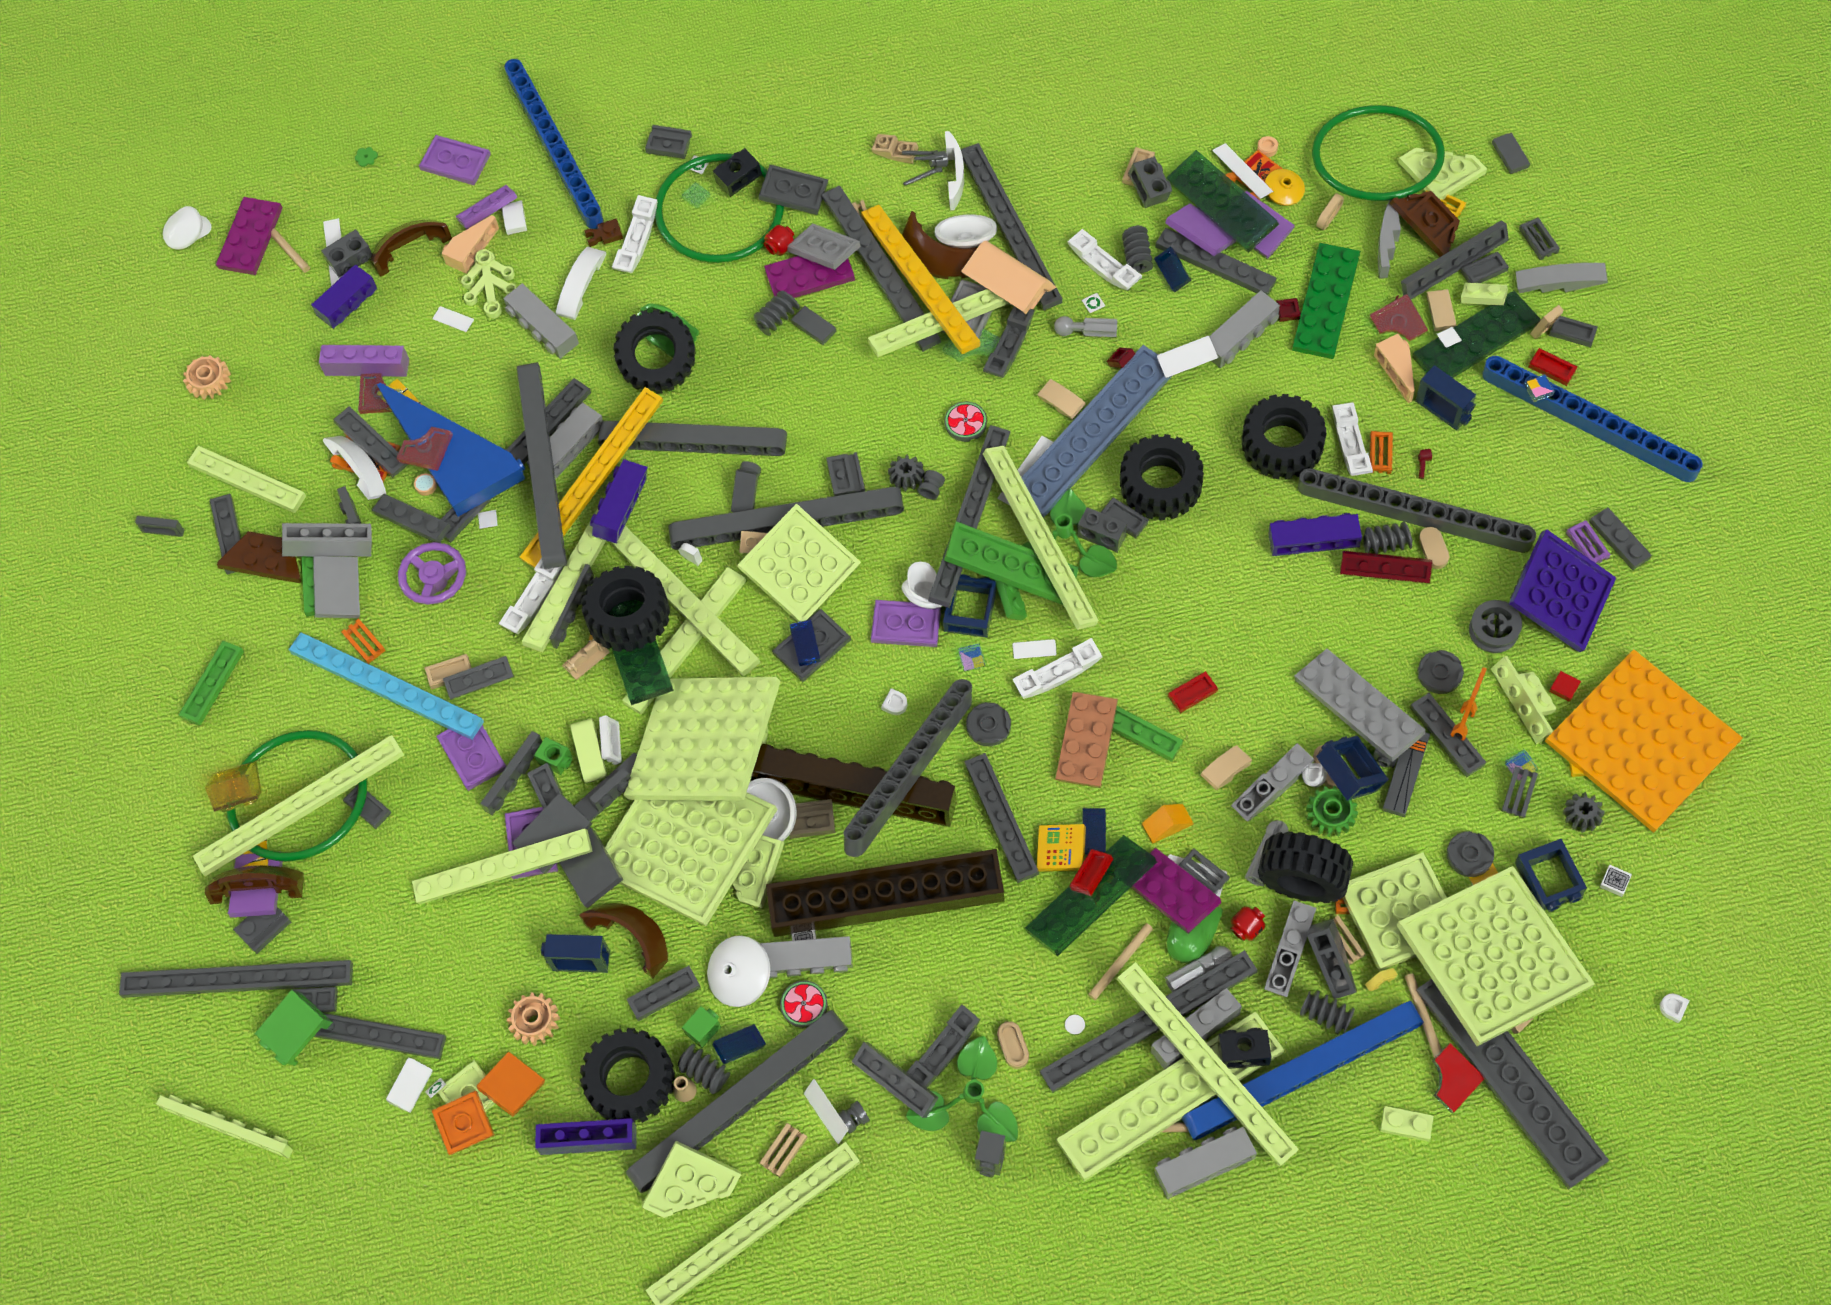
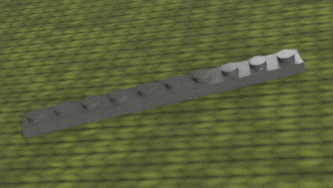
M977 143L961 149L963 161L1016 260L1042 275L1055 286L980 144ZM1055 288L1050 292L1046 291L1039 303L1044 311L1061 304L1062 297L1058 289Z
M839 185L823 193L822 199L845 234L850 238L860 241L861 247L856 251L903 323L924 315L841 186ZM936 333L916 343L924 352L941 343V338Z
M575 378L546 407L550 436L556 431L558 425L570 416L572 410L578 407L591 393L590 388ZM525 430L507 448V451L513 455L515 460L519 458L523 465L529 460ZM491 499L459 517L451 508L441 519L451 526L444 539L451 543Z
M990 425L956 519L957 522L975 529L978 528L995 479L983 453L987 448L999 446L1006 448L1011 431ZM946 547L928 602L950 608L963 568L944 561L947 551Z
M1244 950L1169 994L1166 998L1184 1016L1210 1001L1225 988L1230 989L1256 974L1258 970ZM1142 1010L1040 1070V1074L1051 1092L1054 1093L1160 1029Z
M351 960L123 972L121 973L119 995L122 998L347 986L352 985L353 962Z

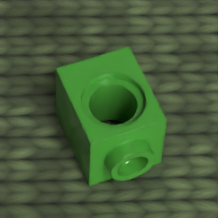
M547 737L544 738L534 754L539 765L542 766L548 763L552 771L559 775L563 773L564 769L567 770L572 762V754L569 748ZM553 755H560L557 759L551 760Z
M700 1006L682 1026L685 1035L703 1048L721 1028L718 1021L719 1016L710 1008L706 1011Z

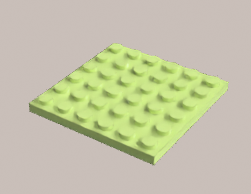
M777 677L664 679L660 685L624 796L628 800L744 801L781 681Z
M747 792L744 801L635 800L605 846V849L623 878L620 884L707 926L778 809L775 805Z
M1513 866L1399 921L1396 925L1476 1046L1592 988L1595 984Z

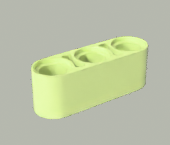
M590 718L570 724L585 783L606 778L607 772L604 760L602 759L593 719Z

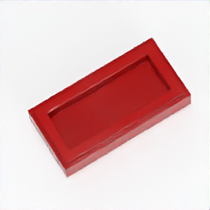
M1539 348L1529 363L1528 368L1567 386L1578 366Z
M1205 671L1169 692L1168 697L1179 713H1182L1218 692V687Z
M1091 849L1069 885L1071 890L1092 896L1113 861L1112 856Z

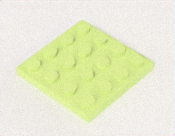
M795 504L745 556L737 567L802 625L861 562L798 504Z
M1422 852L1350 880L1343 900L1378 970L1381 971L1417 957L1396 926L1398 922L1447 897Z

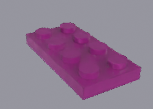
M243 197L217 260L216 266L218 269L256 276L271 239L272 229L275 228L283 209L281 203Z
M800 256L764 266L773 296H777L779 291H785L793 298L855 281L848 258L835 270Z
M1157 848L1151 851L1123 877L1126 885L1187 933L1191 932L1222 903L1219 896Z

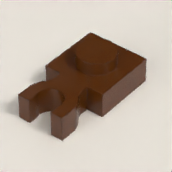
M617 218L597 224L598 229L584 230L586 238L593 237L587 239L589 247L595 246L600 241H603L605 245L623 239Z

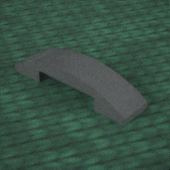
M1015 306L1013 307L1007 319V326L994 353L990 354L983 372L1001 378L1007 374L1024 342L1034 315L1033 309L1024 314Z
M962 1004L949 1019L946 1028L920 1060L915 1061L907 1073L927 1088L960 1051L977 1027L980 1019Z

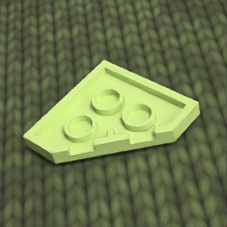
M1414 148L1399 157L1398 163L1418 183L1432 170L1437 153L1424 152V149ZM1445 152V159L1440 173L1424 190L1432 191L1440 200H1444L1447 195L1454 194L1485 175L1487 168L1474 155L1465 154L1464 157L1453 155V152Z
M761 836L733 882L737 898L740 902L763 909L767 897L766 884H771L785 842Z
M675 1141L642 1203V1208L665 1218L686 1208L689 1210L704 1205L707 1201L730 1196L741 1176V1171Z

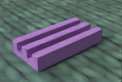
M1587 520L1567 529L1566 534L1580 553L1595 563H1600L1603 559H1609L1611 554ZM1581 528H1583V529L1585 530V532L1587 533V535L1589 536V538L1592 540V542L1594 543V545L1596 546V548L1599 550V552L1601 553V555H1599V554L1596 552V550H1595L1594 547L1592 546V543H1591L1590 540L1585 536V534L1582 532Z

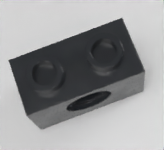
M746 148L734 153L730 159L719 164L713 170L716 183L729 197H732L762 175L760 163Z
M1250 1028L1246 1032L1226 1030L1219 1034L1218 1049L1220 1060L1228 1069L1270 1065L1272 1057L1268 1030ZM1247 1044L1250 1050L1242 1051L1238 1045Z

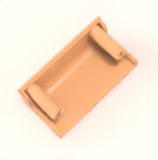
M983 241L978 246L961 271L964 275L1012 304L1024 314H1027L1030 309L1035 308L1046 291L1050 292L1056 288L1051 281L988 241Z

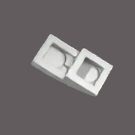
M522 200L508 203L502 207L507 235L527 231Z

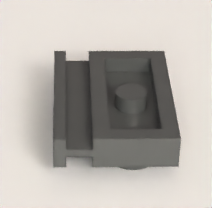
M652 125V132H650L645 147L646 153L685 159L690 138H692V132L690 130Z
M857 452L851 455L842 454L826 457L834 496L865 491Z
M346 487L338 488L337 491L341 499L339 505L343 515L346 514L348 518L345 520L346 524H361L355 504Z
M277 907L276 914L248 916L233 930L258 954L291 921Z

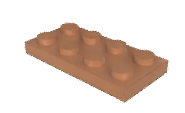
M1073 692L1055 778L1056 781L1101 788L1118 699Z

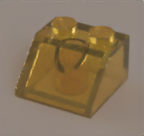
M256 761L211 775L205 789L214 812L219 810L227 812L234 809L236 805L243 803L246 806L257 801L261 794V786Z

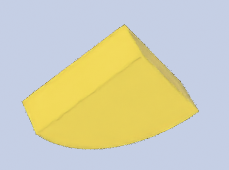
M1394 968L1380 971L1365 986L1369 991H1374L1383 982H1390L1395 979L1398 974Z

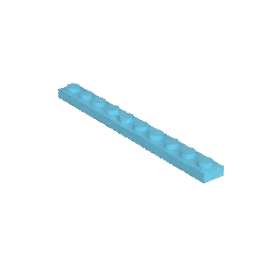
M300 632L289 648L291 654L473 740L484 723L481 717Z

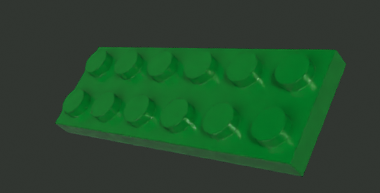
M1319 243L1292 351L1334 359L1361 251Z

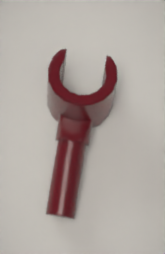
M1422 449L1418 455V461L1420 462L1419 479H1424L1426 462L1432 461L1431 449Z

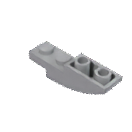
M1297 743L1266 774L1263 773L1231 806L1247 822L1250 821L1299 779L1298 776L1314 761V758Z
M1293 901L1264 990L1284 997L1288 996L1316 911L1315 907Z

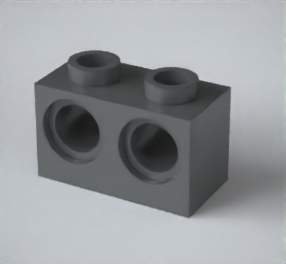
M1155 156L1133 163L1128 174L1144 207L1147 208L1167 201L1172 192L1170 182L1166 180L1163 168L1157 162Z
M356 229L321 250L326 262L338 278L355 264L359 266L366 263L372 256L368 244Z
M1088 507L1078 523L1079 538L1104 546L1117 553L1127 534L1126 522Z
M981 1130L975 1155L976 1170L980 1171L981 1175L986 1177L1000 1176L1006 1151V1138L1004 1135Z

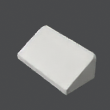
M408 1057L386 1098L388 1103L411 1113L433 1070Z

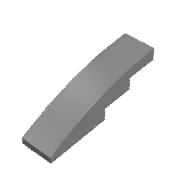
M1389 200L1384 212L1378 242L1379 278H1388L1389 260H1393L1395 242L1399 241L1401 231L1398 212L1389 204L1392 200Z
M1605 263L1558 264L1516 271L1519 293L1541 289L1542 293L1562 288H1564L1565 292L1608 283Z

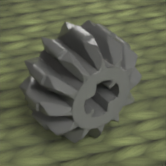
M906 454L904 459L898 456L897 461H891L888 475L890 476V483L895 484V487H903L906 492L908 487L915 490L916 484L920 485L922 483L925 472L922 462H918L916 456L909 459V455Z
M1586 792L1582 793L1581 797L1578 794H1574L1572 800L1568 799L1566 801V808H1564L1563 814L1567 816L1565 819L1566 823H1573L1572 830L1578 826L1582 833L1586 831V828L1592 832L1596 825L1599 826L1602 823L1601 817L1604 816L1605 812L1600 809L1602 802H1595V795L1588 798Z

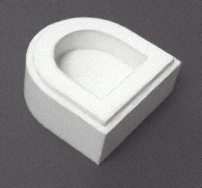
M683 543L679 548V553L685 559L697 566L702 562V557L696 547Z
M891 688L881 706V710L892 715L903 714L908 707L906 696Z
M1311 763L1302 772L1303 781L1311 787L1321 786L1327 777V772L1321 763Z
M1668 994L1660 1002V1011L1665 1017L1679 1023L1690 1000L1677 994Z

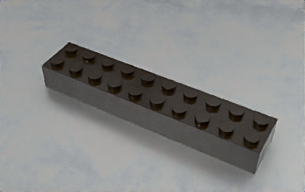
M762 744L750 781L759 778L775 779L783 783L792 795L816 800L832 799V803L860 809L887 771L880 767L868 768L856 762L848 764L836 758L824 759L812 753L804 755L796 753L792 749L785 748L780 750L775 749L771 745ZM920 776L892 815L951 827L957 804L955 785L948 781L940 780L936 782L929 780L927 777Z
M997 849L766 884L771 928L774 937L1005 902Z

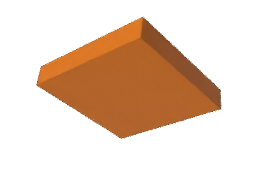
M508 1052L477 1084V1089L514 1117L545 1083V1079Z
M473 1091L432 1110L449 1155L460 1152L495 1135L477 1091Z

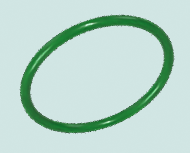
M1369 105L1342 112L1323 125L1313 142L1312 159L1318 174L1335 190L1357 199L1389 201L1396 197L1398 199L1407 197L1427 187L1442 169L1445 159V148L1438 131L1421 116L1399 107ZM1372 113L1391 114L1411 120L1426 130L1434 141L1437 155L1432 170L1420 182L1393 192H1366L1340 183L1327 172L1320 157L1322 141L1334 126L1349 118Z
M709 154L687 161L676 168L665 179L658 191L655 220L661 235L673 249L694 260L722 263L745 258L760 250L764 246L765 235L776 225L781 224L784 206L776 204L773 222L758 241L740 251L720 255L704 254L691 250L679 243L670 234L663 219L662 209L666 193L673 182L683 173L696 166L710 162L727 161L733 154ZM760 164L762 176L765 178L768 170Z
M313 730L286 733L264 743L244 760L229 786L226 813L232 832L240 827L235 805L240 783L249 768L266 752L281 744L302 739H315L331 743L340 748L350 759L358 756L357 752L341 738L326 732ZM367 778L358 783L357 799L350 816L341 828L327 840L311 848L296 852L270 851L258 845L249 851L268 860L287 862L307 859L331 848L346 836L357 822L366 801Z

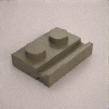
M832 799L796 804V822L789 835L790 839L836 833Z

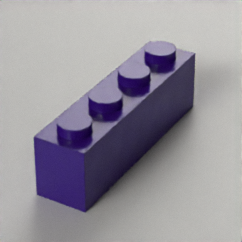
M623 459L620 467L616 466L613 473L614 480L608 483L605 491L606 496L600 499L598 505L599 511L597 514H593L591 518L592 536L617 544L647 480L648 467Z
M1343 513L1332 517L1323 515L1313 519L1298 518L1294 521L1278 520L1270 523L1268 532L1272 556L1360 547L1362 540L1358 514Z
M632 1118L536 1124L535 1149L540 1155L637 1149V1126Z

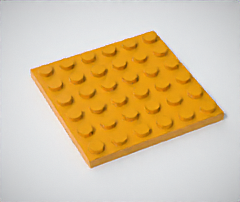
M1633 649L1547 737L1545 742L1654 833L1736 747L1743 737Z

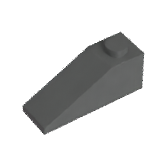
M1330 919L1311 925L1307 937L1333 998L1337 999L1356 993L1357 990L1345 948L1334 920Z

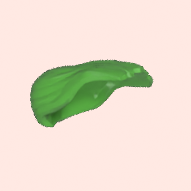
M650 303L641 307L637 316L642 315L641 311L644 310L652 313L653 309H660V313L668 311L672 313L673 317L678 316L683 324L689 328L695 345L699 330L676 312L660 304ZM657 334L645 337L666 354L674 357L675 348L668 337Z
M1216 907L1189 933L1172 921L1167 937L1169 955L1174 960L1185 964L1199 959L1213 940L1223 913L1222 908Z

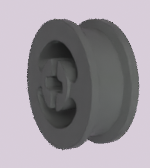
M1490 600L1480 604L1474 611L1469 624V634L1473 643L1481 650L1489 653H1502L1512 648L1522 629V619L1519 612L1509 603L1501 600ZM1494 615L1498 616L1496 620V628L1498 629L1496 638H1493L1495 633Z

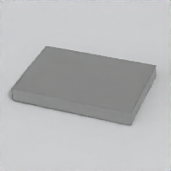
M812 224L787 247L788 252L835 270L861 246L860 241Z
M961 279L951 302L954 303L987 288ZM992 311L966 321L978 339Z
M314 556L315 617L359 618L358 557Z

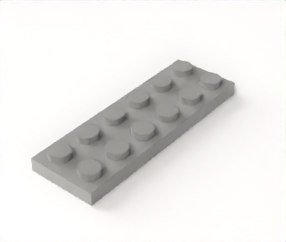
M1328 649L1324 650L1294 675L1297 683L1391 762L1396 760L1425 735V729Z

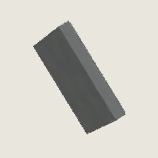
M769 165L759 194V200L818 215L823 200L822 194L825 193L828 186V179Z
M820 609L772 652L803 683L850 642L851 636Z
M558 793L512 844L519 849L581 829H588L592 823L561 793ZM556 863L538 869L546 874Z
M591 827L588 829V834L593 852L559 862L582 904L587 908L623 880L596 831Z

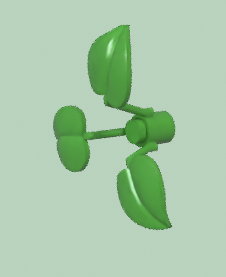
M1069 489L1050 512L1051 520L1056 528L1052 532L1054 539L1056 540L1057 536L1063 539H1067L1070 536L1073 537L1081 554L1084 555L1080 559L1079 565L1085 575L1089 577H1102L1114 572L1117 569V561L1109 549L1101 545H1092L1085 552L1078 540L1076 532L1073 530V525H1078L1086 510V506L1075 495L1073 490ZM1030 541L1022 545L1023 547L1034 550Z
M985 1036L972 1040L963 1048L958 1056L957 1068L959 1073L963 1076H971V1081L966 1084L962 1094L944 1105L943 1097L939 1093L931 1091L939 1098L927 1118H922L911 1108L906 1114L907 1120L915 1127L926 1131H937L945 1127L949 1122V1114L946 1109L965 1099L968 1103L979 1102L984 1113L977 1121L979 1134H981L982 1130L1004 1135L1006 1142H1014L1018 1138L1017 1121L1007 1105L1001 1102H993L988 1110L984 1105V1099L982 1098L984 1086L976 1078L980 1080L989 1079L997 1069L996 1055Z

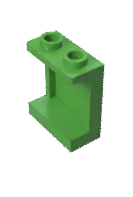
M291 990L255 1032V1035L261 1039L259 1044L268 1051L272 1050L276 1054L275 1059L284 1066L286 1064L296 1066L298 1061L295 1058L321 1028L328 1029L333 1022L301 992Z

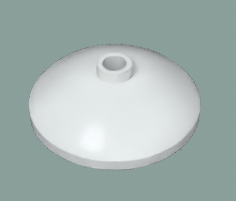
M959 215L941 221L935 227V237L941 243L950 247L975 248L983 241H989L996 234L997 227L992 219L985 216Z
M759 778L750 781L747 793L775 805L778 809L762 835L784 841L792 832L796 822L797 810L792 793L783 783L775 779Z
M730 937L721 942L710 957L707 969L708 984L713 995L725 1005L744 1007L752 1004L763 994L769 982L770 962L763 946L750 937Z

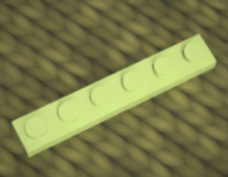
M200 446L196 448L187 461L191 468L293 513L297 512L306 498L305 493Z
M160 1095L156 1105L167 1112L288 1159L293 1151L287 1145L288 1141L279 1136H274L272 1139L266 1136L267 1133L255 1127L251 1131L245 1128L246 1125L235 1119L232 1122L225 1121V1116L214 1111L211 1114L203 1112L204 1108L193 1103L190 1106L182 1104V1099L170 1095L169 1098Z

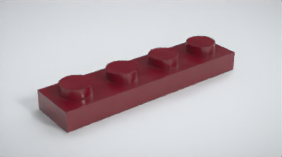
M1343 551L1340 574L1430 583L1433 562L1431 559Z

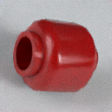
M776 225L764 237L765 248L772 255H783L788 251L787 246L794 241V232L788 226Z
M1244 906L1231 918L1232 927L1230 929L1240 940L1253 941L1265 929V922L1263 921L1265 915L1257 907L1251 909Z

